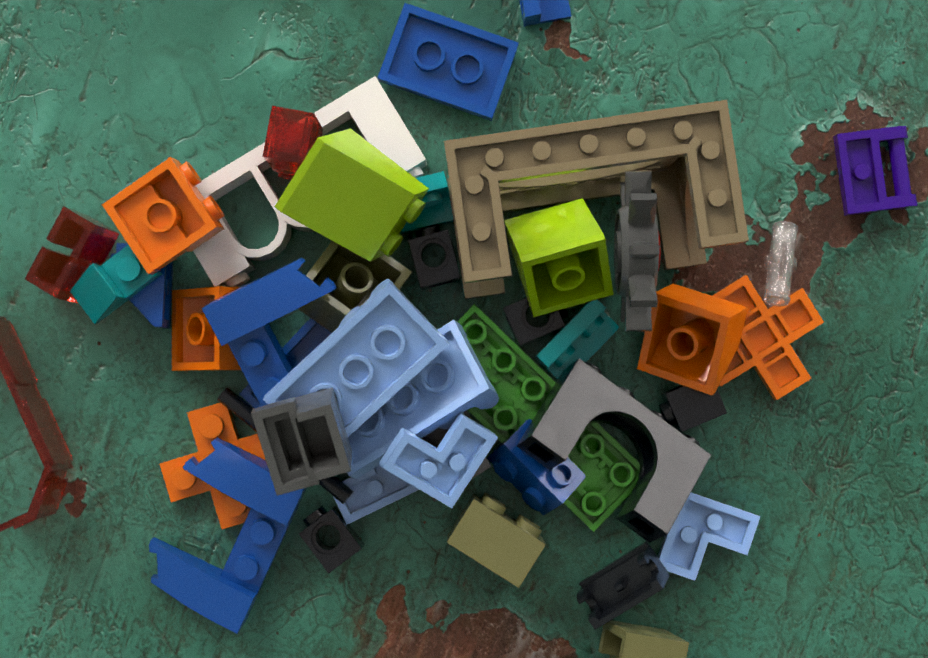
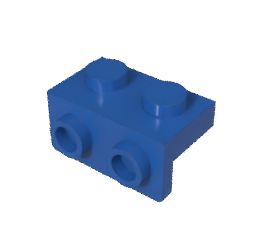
M528 419L512 436L496 447L487 459L493 464L495 472L502 479L511 482L522 493L525 503L544 516L563 504L586 476L569 457L555 468L548 470L519 449L517 444L532 420Z

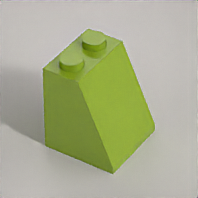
M350 128L317 138L274 207L288 217L371 262L383 255L389 257L398 248L403 240V236L399 233L407 222L413 223L421 214L426 205L422 199L429 188Z
M583 198L504 220L510 249L533 317L614 295L606 239Z

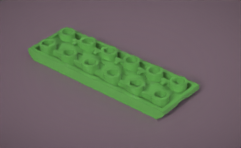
M473 304L457 322L465 330L467 339L491 385L495 388L499 400L493 408L479 409L473 407L468 409V411L485 428L495 433L498 440L503 443L526 420L534 419L556 382L488 316ZM597 422L589 423L585 427L568 456L586 477L564 502L593 532L631 494L638 481L640 463Z

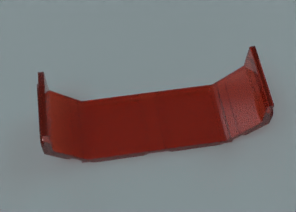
M0 316V370L44 465V470L28 512L0 524V532L13 528L15 530L32 525L56 514L68 482V478H64L67 470L73 468L71 464L73 458L45 398H41L36 387L38 383L36 375L12 323L6 320L5 317Z

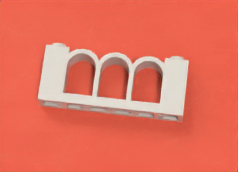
M376 76L201 180L202 182L196 185L204 199L211 196L214 200H217L255 177L279 220L275 239L268 246L260 249L244 247L237 239L225 217L219 220L224 230L193 250L214 287H240L250 280L248 273L256 269L251 260L266 261L277 257L286 248L291 238V227L299 231L314 232V230L281 213L274 207L279 198L263 171L303 147L308 154L312 148L311 142L351 118L363 138L413 177H421L424 174L421 169L427 166L426 158Z

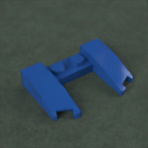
M302 257L210 302L202 308L221 346L228 343L261 406L268 405L263 400L264 395L292 370L269 323L337 288L335 283L328 277L319 286L300 272L299 269L306 262Z
M217 437L211 442L215 449L214 452L200 463L194 456L185 462L183 469L220 492L251 508L234 547L222 570L153 537L149 543V552L157 553L158 574H154L151 577V583L205 618L238 634L247 620L307 488L277 496L266 460Z

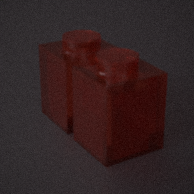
M272 106L262 157L269 163L273 171L278 172V177L291 180L317 138L322 136L323 127L318 122L319 120L315 113Z
M63 206L46 239L52 243L73 249L71 255L42 246L25 280L55 298L79 304L70 290L91 264L102 265L105 262L119 233L86 214Z

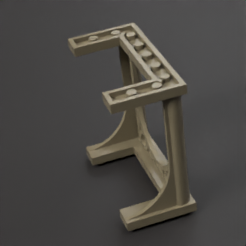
M727 100L444 141L449 174L447 179L465 299L505 294L503 278L512 277L503 213L559 205L581 198L587 201L620 196V182H625V171L652 172L651 191L657 193L656 215L664 270L707 264L705 248L740 244L749 241Z

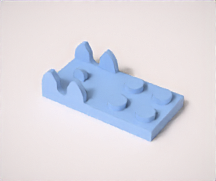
M386 279L376 286L369 299L363 305L353 308L343 318L335 331L265 394L263 400L267 404L333 387L345 430L349 437L449 345V342L390 279Z
M453 319L438 329L448 340L449 345L348 437L352 450L351 471L347 472L350 477L357 479L380 465V460L402 427L414 435L423 438L437 428L449 430L459 413L464 414L466 410L473 407L479 409L493 408L498 403L499 396L491 385L467 339L465 330L457 321Z

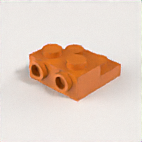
M169 157L102 204L146 272L150 275L155 274L186 251L192 252L224 230L219 221L224 217L222 209L211 196L204 199L196 187L202 181L195 169L187 161L181 164L179 160Z

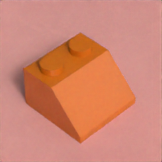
M674 283L656 291L657 307H651L652 331H645L637 369L712 396L715 394L739 347L748 307Z
M215 286L172 290V371H241L228 343L221 346L202 310L210 302L240 287Z

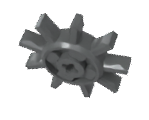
M625 171V182H620L621 208L617 210L614 229V274L616 291L621 296L620 321L625 322V332L652 331L651 307H657L656 287L660 268L661 247L656 215L657 193H651V171Z

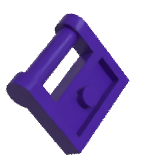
M906 126L848 132L833 136L844 216L900 210L918 206L916 194L911 192L904 140L908 139ZM882 142L888 143L895 192V196L887 197L879 145Z

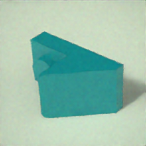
M127 245L102 265L91 264L70 292L92 322L98 324L161 276L162 273L158 271L153 275L148 274L130 246Z

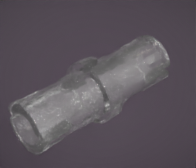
M779 221L773 223L770 254L765 257L764 267L768 272L763 301L769 305L786 306L790 302L792 273L797 270L798 260L794 257L798 226L792 222Z

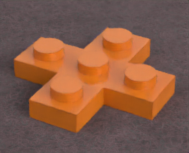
M744 275L712 295L748 307L739 347L718 387L725 385L753 367L772 398L778 400L812 379L790 343L824 323L803 288L796 290L767 308L748 276Z
M221 402L187 412L198 452L160 463L170 501L175 502L210 491L222 530L244 523L251 509L250 507L184 470L183 466L193 456L200 463L214 452L215 449L211 442L217 437L265 460L258 434L239 439L232 412Z

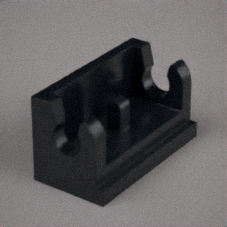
M646 541L579 583L581 588L577 593V601L579 604L586 602L589 605L591 614H589L588 621L596 630L661 591L670 574Z

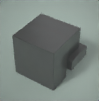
M333 387L252 409L251 415L277 496L320 484L322 479L351 471L352 450Z

